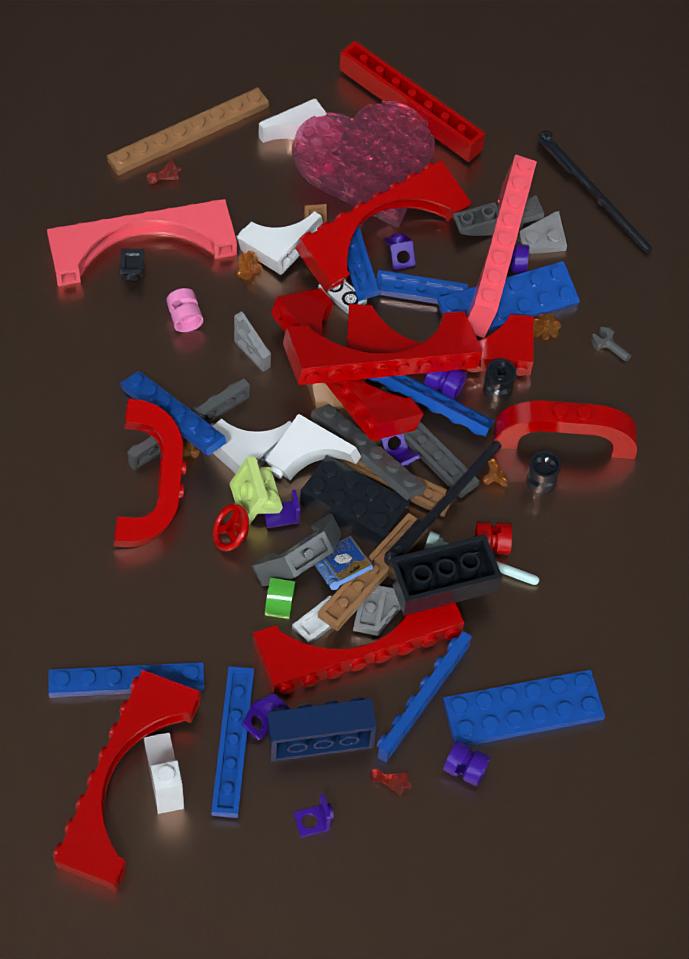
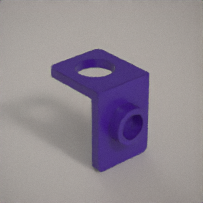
M400 233L384 238V242L391 249L392 264L395 270L415 266L413 241L408 236ZM402 250L409 253V259L405 263H400L397 260V254Z
M403 434L395 435L399 438L400 443L394 450L388 447V441L391 437L380 439L383 449L403 467L420 458L419 453L408 449Z
M296 489L292 490L291 501L282 502L283 509L280 513L264 514L267 528L300 523V506Z
M270 694L252 703L242 722V726L257 740H261L267 731V712H272L276 708H286L287 710L291 708L275 694ZM253 716H257L261 720L262 726L260 730L252 726L251 719Z
M324 794L320 795L319 806L294 812L300 837L330 830L331 819H334V813L331 803L326 802ZM306 815L316 817L317 825L314 828L308 829L303 826L302 819Z

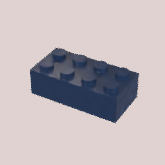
M358 697L351 699L349 702L329 701L324 705L313 706L305 704L295 709L276 708L272 712H267V738L271 762L374 748L377 726L372 699Z

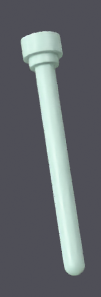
M431 531L424 550L449 543L445 542L444 538L440 537V534ZM496 561L502 574L532 585L538 584V576Z

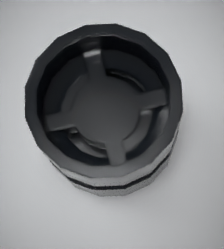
M499 358L488 364L483 383V392L488 399L502 402L509 399L512 395L517 372L512 362Z
M541 450L531 457L526 475V483L531 491L546 494L555 488L561 469V461L555 453Z

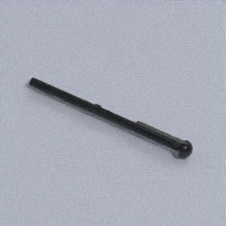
M549 130L541 131L538 135V143L543 145L569 174L572 173L594 196L596 202L605 208L646 254L652 250V246L551 138L553 133Z
M494 441L464 475L446 491V495L422 520L417 519L391 549L385 553L384 562L388 567L390 558L404 555L501 448L500 442Z

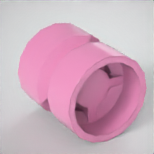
M182 288L168 295L166 303L171 313L174 328L177 331L190 332L202 325L203 316L193 290Z

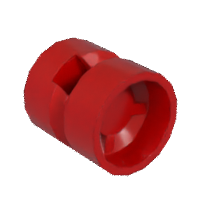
M477 521L475 537L486 534L490 547L496 554L510 555L512 524L497 522L495 526H492L491 522Z

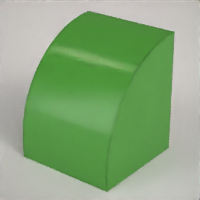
M270 578L265 606L266 616L290 619L295 593V581Z

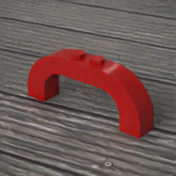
M128 399L124 429L145 432L151 435L159 445L160 467L157 502L155 509L144 517H117L113 546L138 547L157 539L170 525L176 513L179 498H183L184 483H180L181 474L185 475L186 460H182L183 442L178 426L171 416L157 405L136 399Z
M528 401L503 410L497 416L494 423L493 442H500L501 448L517 449L518 441L522 436L531 432L546 431L595 435L611 441V457L635 459L637 454V426L634 420L626 413L608 406L557 401Z

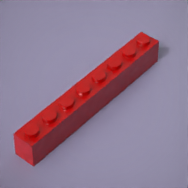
M354 41L341 51L340 70L463 159L470 162L483 150L485 132L358 42Z

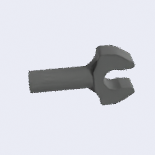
M600 327L599 334L605 339H601L596 334L592 335L591 341L597 350L608 348L625 362L630 359L631 354L613 341L614 331L610 328Z

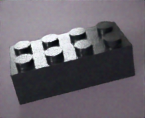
M328 455L322 460L300 493L301 506L323 518L330 513L333 514L339 527L376 548L408 514L410 504L409 500L404 499L397 493Z
M486 534L390 558L388 574L403 616L498 592L502 581L500 569Z

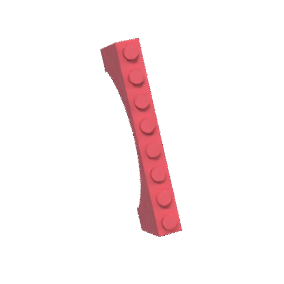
M516 154L501 187L498 198L500 205L495 228L483 269L467 312V318L475 335L485 338L499 307L537 161Z
M225 199L47 229L58 286L80 283V276L100 252L118 241L137 235L165 234L184 238L211 252L215 259L237 255V241Z

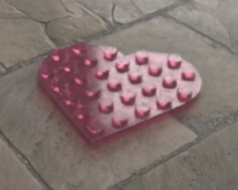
M382 101L380 104L366 105L358 111L354 118L338 113H327L325 116H313L307 119L299 127L294 137L292 157L297 170L307 182L355 206L362 201L367 203L377 192L381 191L383 194L395 182H404L405 178L411 173L416 172L418 174L422 172V169L432 159L435 140L434 135H431L427 127V121L414 109L398 102ZM408 208L388 209L373 216L399 228Z

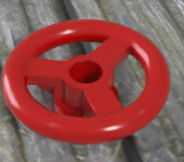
M233 503L224 507L216 517L212 534L214 543L220 550L231 551L237 548L247 537L249 517L246 509L240 504ZM234 511L230 520L225 525H221L227 514ZM220 534H229L231 543H223Z

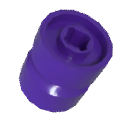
M516 244L514 246L509 269L513 273L521 274L527 271L529 245Z
M451 370L427 373L424 385L436 391L441 390L442 394L455 400L465 383L467 372Z
M457 740L447 758L443 771L455 777L462 775L464 781L477 787L491 756L479 750L472 752L471 746Z

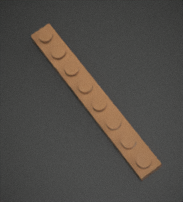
M255 88L108 154L107 161L119 176L269 108V101L259 88Z

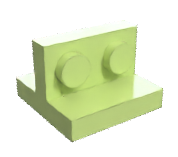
M246 457L229 484L235 503L242 505L246 509L249 524H251L257 514L280 513L283 506L271 468L259 467L256 457Z

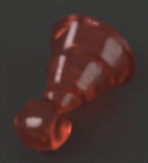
M170 160L157 174H148L147 181L149 184H156L158 179L179 181L178 171H181V167H176L174 162Z
M375 769L370 773L372 782L378 783L383 781L399 797L402 796L404 788L410 789L412 785L407 783L408 772L383 775L381 770Z

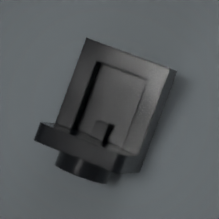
M121 249L119 274L120 277H125V281H138V278H144V249Z

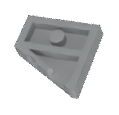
M559 211L519 231V243L529 245V254L566 251L567 243Z
M241 311L234 316V342L264 372L271 367V352L264 345Z
M378 586L357 609L353 631L377 636L382 632L401 609L394 588Z

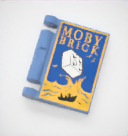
M351 536L339 541L333 553L315 564V567L331 590H336L340 585L373 569L372 564Z

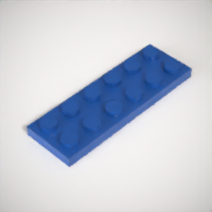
M564 261L507 277L497 313L488 331L500 328L510 314L528 315L535 318L578 305L580 300ZM476 287L439 297L437 303L441 314L465 311L467 316Z
M591 670L443 698V705L453 743L455 744L458 740L469 746L604 720L605 717Z

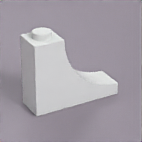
M316 99L259 122V138L263 143L275 139L298 140L312 146L322 156L336 152L341 148L342 133Z
M314 211L301 222L286 227L270 228L250 222L246 228L240 231L237 240L241 251L282 275L300 256L296 250L300 242L299 238L306 232L310 231L313 233L317 231V228L323 224L321 215Z
M298 414L265 461L271 467L273 475L280 479L284 476L291 481L301 469L313 462L323 460L326 455L331 458L347 460L354 464H357L361 455L355 446Z
M221 419L217 423L210 425L225 436L227 443L213 452V454L235 474L246 457H256L258 466L262 467L267 463L265 461L292 422L289 421L272 430L253 432L238 429Z
M170 733L144 737L158 814L184 809L182 782L178 762L175 760Z

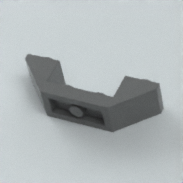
M330 513L311 525L314 533L281 555L270 552L253 563L251 566L261 586L269 585L270 578L283 580L295 578L333 553L342 536L333 514Z

